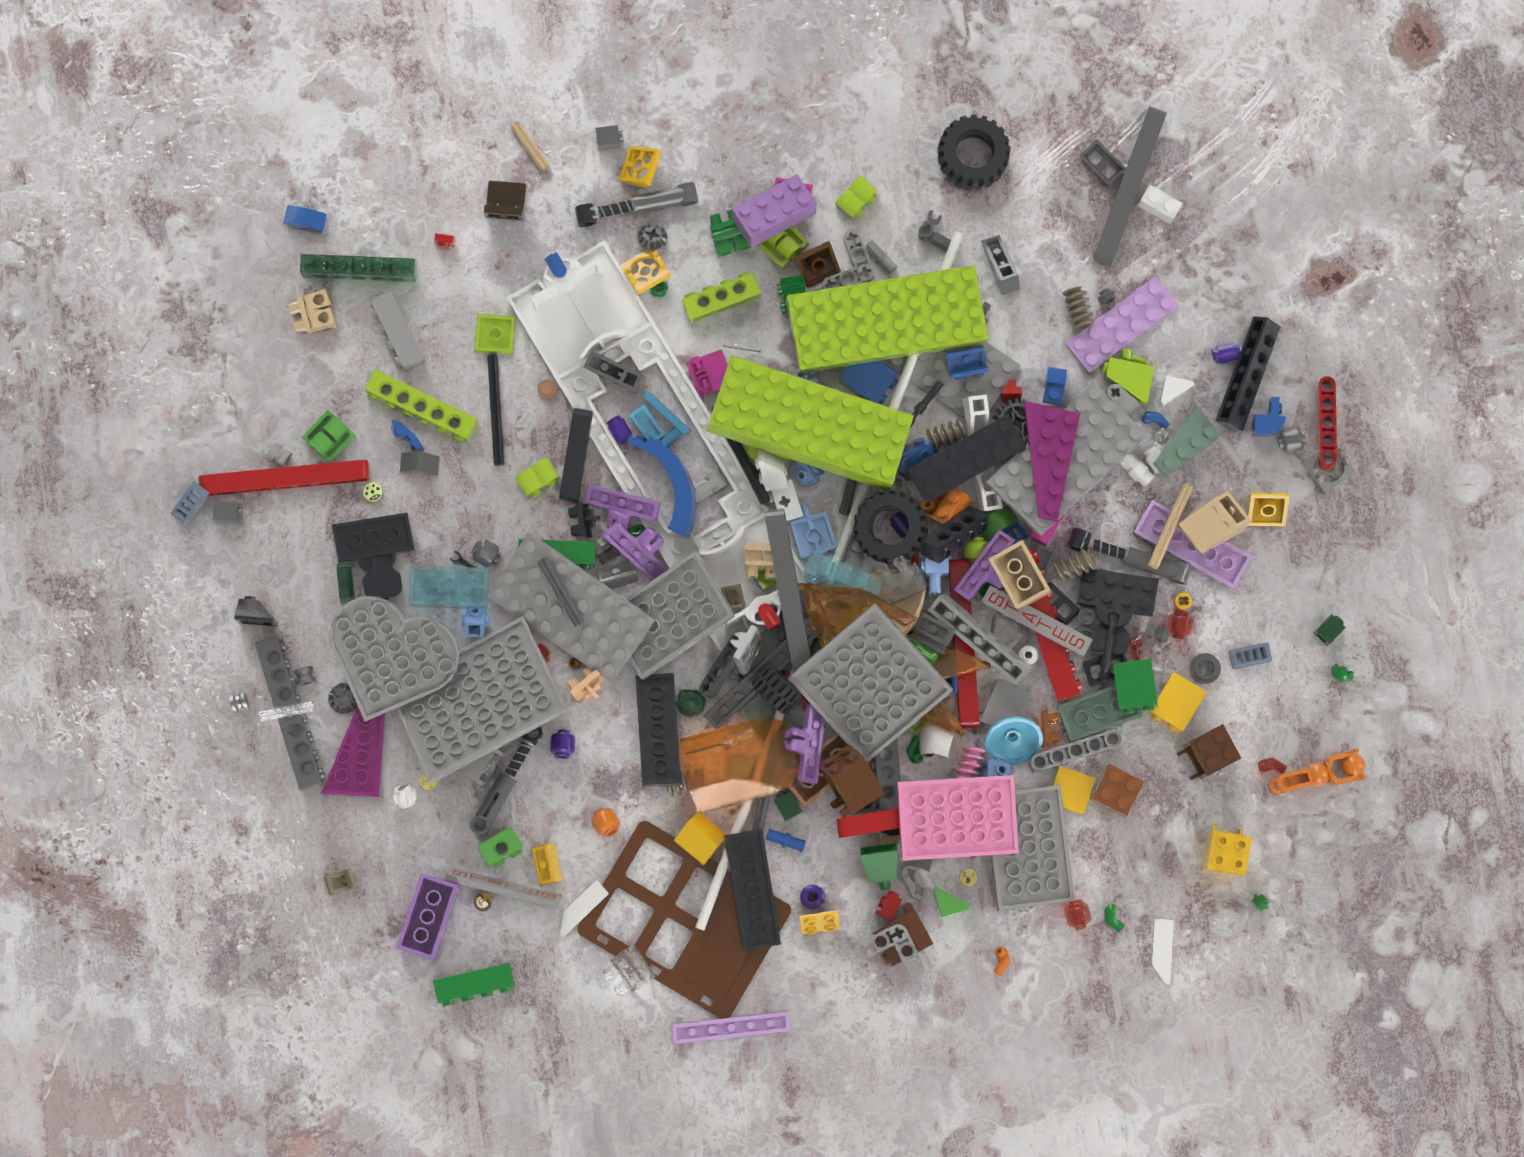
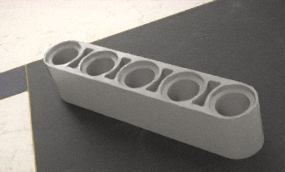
M1110 730L1037 753L1030 759L1029 765L1035 772L1045 771L1114 749L1120 745L1122 737L1118 731ZM1112 734L1117 738L1116 744L1108 743V735ZM1091 740L1098 743L1099 747L1097 750L1090 749L1089 742ZM1072 746H1077L1080 749L1079 756L1071 754ZM1054 752H1059L1062 755L1060 762L1053 760L1052 754ZM1035 758H1041L1044 761L1042 768L1034 765Z

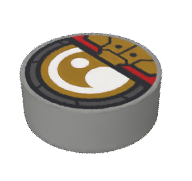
M480 892L475 895L473 905L478 911L485 912L492 907L493 899L488 893Z

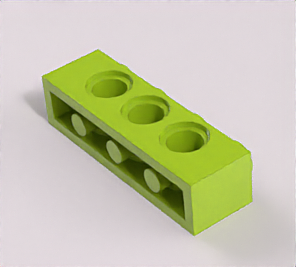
M745 272L738 275V278L735 280L726 279L720 282L719 286H707L700 293L692 292L685 295V298L682 299V304L689 322L692 324L761 298V291L754 273L749 274ZM741 286L744 291L741 294H737L734 292V288ZM718 293H724L726 295V298L724 300H718L716 298V295ZM705 299L709 304L706 307H701L698 305V302Z

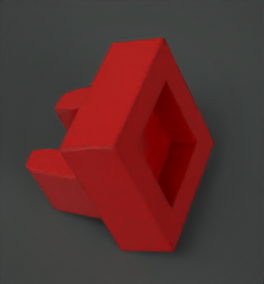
M1008 380L1007 387L1002 388L1001 402H1007L1008 399L1014 402L1015 398H1018L1019 402H1021L1022 386L1016 387L1015 380Z

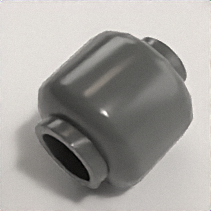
M1298 427L1282 430L1280 437L1277 438L1279 448H1283L1286 453L1303 450L1304 445L1307 444L1304 431Z
M487 539L478 540L471 551L473 560L484 567H489L492 564L496 565L501 556L498 553V545Z

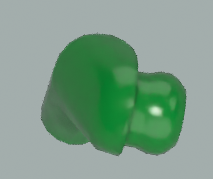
M913 735L906 751L912 763L920 764L923 761V755H920L918 749L919 737Z
M1110 903L1104 909L1105 922L1120 933L1125 924L1117 919V906Z

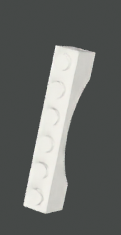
M987 394L963 398L966 428L969 436L989 425ZM993 467L974 477L977 506L981 511L1003 509L1001 498L986 485V482L995 474Z

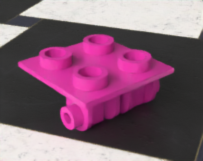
M722 349L702 357L695 356L691 358V361L686 362L699 397L720 390L728 365Z

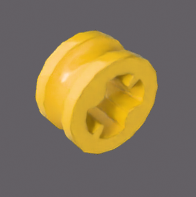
M1179 593L1174 599V605L1178 610H1187L1192 604V598L1188 593ZM1178 598H1187V606L1184 604L1182 606L1179 605L1180 600Z

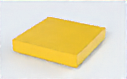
M1059 766L1052 786L1061 785L1064 809L1084 815L1096 778Z

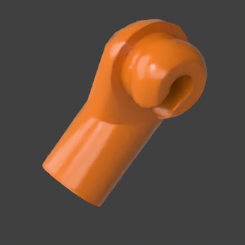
M999 946L995 949L998 965L993 972L1002 976L1011 960L1007 949Z

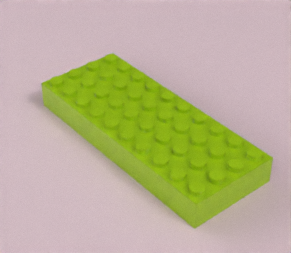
M975 265L792 294L786 297L799 374L985 344L988 341Z
M731 355L706 431L882 490H890L914 415Z

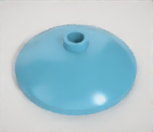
M1021 716L1007 717L996 722L988 730L985 737V747L988 755L992 759H1002L1011 765L1020 764L1031 759L1038 753L1043 742L1042 732L1037 723Z

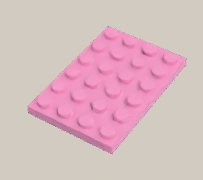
M1014 775L897 782L902 861L1019 853Z

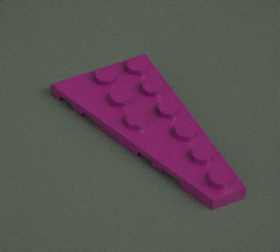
M1024 401L1038 518L1057 522L1081 413Z
M357 706L321 794L380 797L385 713L364 721Z

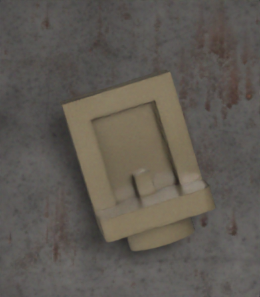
M741 583L721 588V592L733 613L741 612V609L746 606Z
M351 868L323 877L329 896L356 887V875L352 872Z

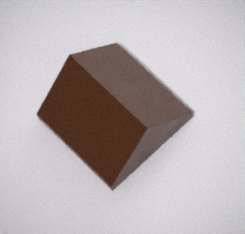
M830 241L795 256L794 263L800 275H803L807 288L841 272Z

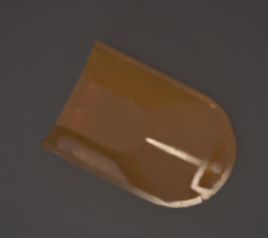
M757 718L681 738L683 766L689 791L698 813L704 814L781 792L789 787L798 775L800 754L787 750L783 744V741L791 742V739L784 737L785 732L791 727L774 718Z

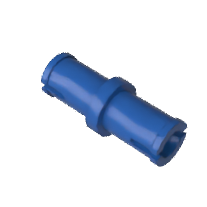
M769 828L765 839L780 844L783 848L789 847L803 852L806 840L790 836V833L786 832L784 834Z

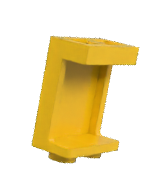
M1173 672L1157 698L1158 707L1148 712L1151 715L1150 718L1158 723L1162 721L1167 724V729L1174 733H1181L1186 728L1207 692Z

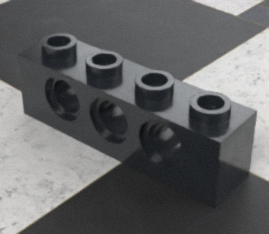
M969 505L921 539V556L938 564L987 530V513Z

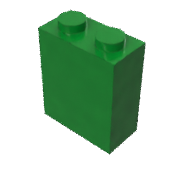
M1151 658L1113 663L1119 712L1133 714L1135 710L1143 709V712H1149L1158 707Z

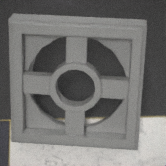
M1338 446V458L1331 473H1326L1322 469L1318 471L1315 468L1318 452L1302 463L1324 494L1356 472L1350 464V458ZM1325 457L1323 458L1324 462L1326 463L1333 462L1331 460H1326ZM1342 462L1343 472L1339 477L1335 471L1336 466ZM1322 476H1331L1334 481H1324Z
M753 625L750 626L747 633H734L738 640H730L733 647L737 649L733 656L740 674L745 676L750 671L764 646L758 628Z

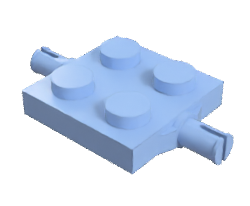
M808 503L805 504V507L804 504L800 505L804 516L799 520L790 522L800 558L817 557L819 567L826 566L824 554L837 548L827 511L811 514Z

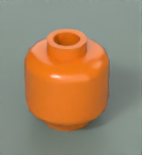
M610 808L597 809L591 820L593 827L600 836L611 837L619 830L620 821Z

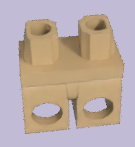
M326 289L307 294L303 297H297V301L288 305L292 316L301 313L302 319L293 321L296 332L306 331L309 334L326 328L338 327L334 311L332 310L330 295Z

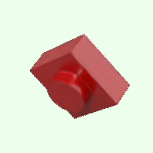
M435 233L434 242L441 249L454 248L455 237Z

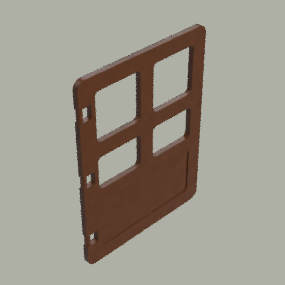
M641 821L602 885L609 894L581 920L577 928L580 936L721 1019L729 1018L771 947L742 951L729 869L726 871L705 930L695 928L698 918L677 907L676 901L696 868H701L715 876L719 863L709 858L702 865L674 841V836L648 821ZM647 838L684 859L663 896L655 894L626 876V871ZM618 888L654 909L653 915L633 947L626 945L596 926L597 920ZM774 896L780 932L791 913V907ZM667 918H671L693 933L671 970L646 956L647 950ZM599 934L610 939L607 945L597 940ZM651 965L661 969L659 975L649 971ZM703 995L713 1000L711 1006L700 1001Z

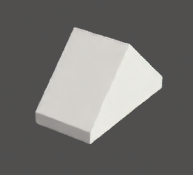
M1166 376L1159 402L1160 408L1192 389L1195 385L1194 382Z

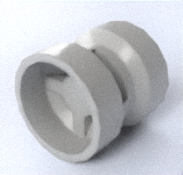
M274 443L265 458L270 462L274 461L278 467H285L292 453L288 450H283L278 443Z

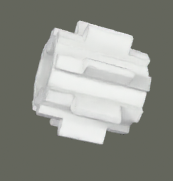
M410 784L399 785L394 788L392 797L394 804H398V808L405 809L415 805V800H417L415 788H411Z

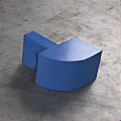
M1047 367L1042 403L1062 405L1067 369Z
M1280 397L1270 398L1268 415L1255 414L1253 416L1251 436L1269 437L1277 433L1284 425L1286 417L1278 416L1282 413V403H1279Z

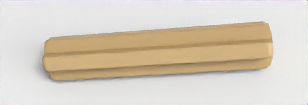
M514 123L511 129L539 169L541 171L546 170L549 167L547 160L521 123Z

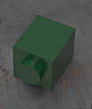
M1331 614L1313 634L1328 646L1346 627L1343 625L1344 622L1340 617Z
M784 790L776 795L777 799L774 800V803L785 822L802 813L791 791L787 793Z

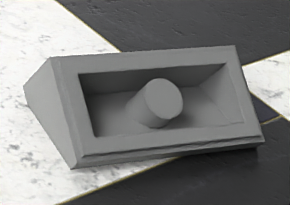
M629 559L596 569L598 580L611 589L639 580L635 566Z

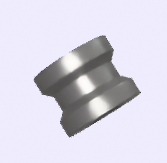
M313 666L294 670V674L298 678L297 686L316 682V678L312 674Z
M241 691L238 695H229L230 705L234 714L238 713L241 709H249L244 691Z

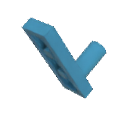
M647 391L643 397L674 425L660 442L670 448L682 433L687 436L692 431L651 392Z

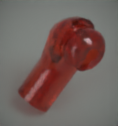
M1274 757L1263 759L1258 763V769L1263 773L1275 769L1283 774L1287 769L1286 765Z

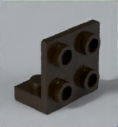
M489 181L487 202L484 205L485 218L523 221L526 184Z

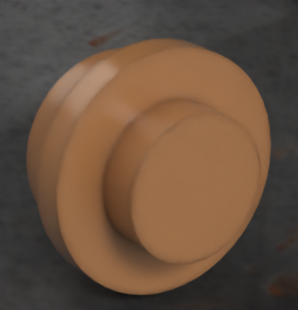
M550 380L540 382L537 387L539 396L543 399L554 397L556 394L555 384Z

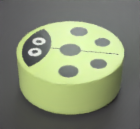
M371 482L364 487L363 495L369 502H377L382 498L383 490L379 484Z

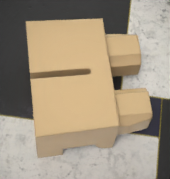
M745 542V570L747 578L757 579L758 570L766 571V580H775L776 576L770 543H764V559L762 561L763 543Z

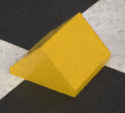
M1250 493L1247 496V516L1251 521L1247 526L1285 527L1289 493Z
M698 811L686 823L674 841L704 865L724 842L723 835L727 834Z

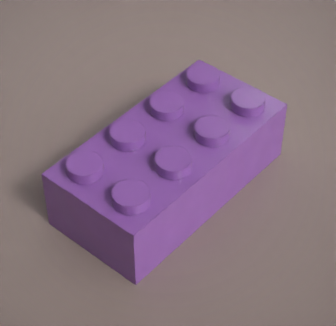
M798 174L733 207L732 220L750 248L815 215L817 203Z
M421 873L396 948L436 960L460 886Z

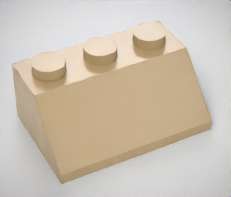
M1023 540L989 558L1016 609L1031 604L1052 592Z

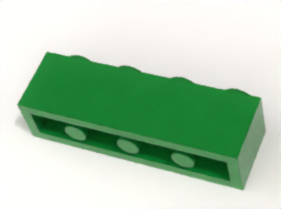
M519 539L518 547L524 539ZM542 540L583 570H591V567H595L596 542Z
M511 963L436 979L433 980L437 1003H443V1006L455 1004L454 1000L461 998L462 1002L474 1000V995L481 994L482 998L493 995L492 991L500 990V993L512 991L511 987L515 986Z

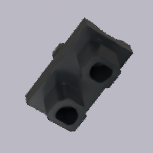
M578 502L576 506L568 508L570 519L578 518V525H573L570 528L571 535L587 539L592 538L591 529L596 528L595 522L601 520L600 516L594 515V509H589L588 504Z

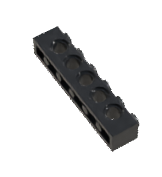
M1253 316L1215 421L1229 430H1244L1281 326L1267 317Z

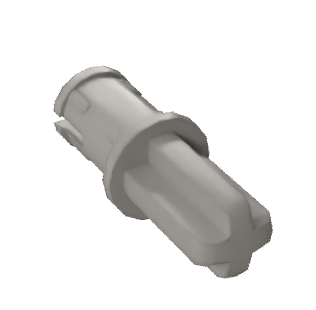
M873 240L865 245L866 250L876 259L875 262L879 263L888 274H891L898 267L886 255L887 252H884Z

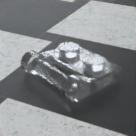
M1155 602L1154 610L1160 613L1158 617L1154 615L1153 617L1133 614L1128 624L1152 638L1170 608L1165 605L1163 607Z

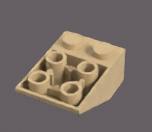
M1229 491L1212 499L1180 522L1178 526L1201 555L1242 533L1251 520Z

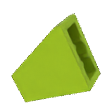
M1112 357L1108 359V362H1104L1102 373H1105L1104 379L1110 384L1122 386L1139 401L1141 406L1147 405L1155 366Z

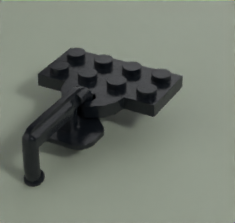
M408 513L331 525L338 563L357 560L359 567L367 573L362 580L365 595L380 597L387 601L388 597L399 595L402 591L401 575L392 568L396 560V554L414 551Z
M1091 568L1088 573L1083 571L1077 605L1096 608V616L1100 624L1092 629L1091 639L1093 641L1090 646L1095 651L1103 652L1101 668L1098 674L1100 681L1105 682L1110 677L1111 655L1124 654L1128 649L1130 635L1124 626L1131 621L1133 614L1153 617L1159 579L1100 569L1093 570Z

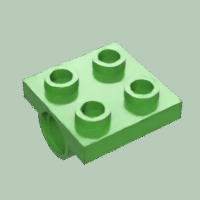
M327 410L302 436V439L327 462L332 463L353 441L356 435L339 418Z

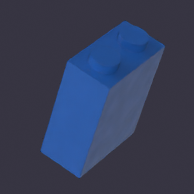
M875 361L848 366L839 378L838 383L860 398L883 405L888 397L886 395L889 388L893 390L899 380L896 379L898 376L897 372L882 362Z

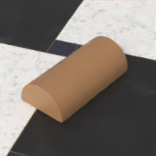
M835 733L822 744L820 765L825 759L839 753L843 747L849 746L838 733ZM798 763L780 778L798 802L805 808L828 790L830 786L820 768L818 784L798 781Z

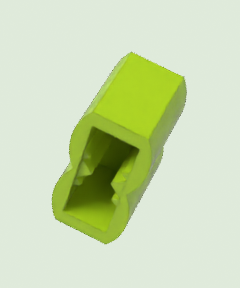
M860 175L838 198L835 206L851 220L855 217L858 219L865 211L863 208L867 204L871 205L877 199L876 194L878 190Z
M548 457L516 475L515 479L526 497H532L533 499L542 493L541 490L543 488H552L557 485V480L560 477Z

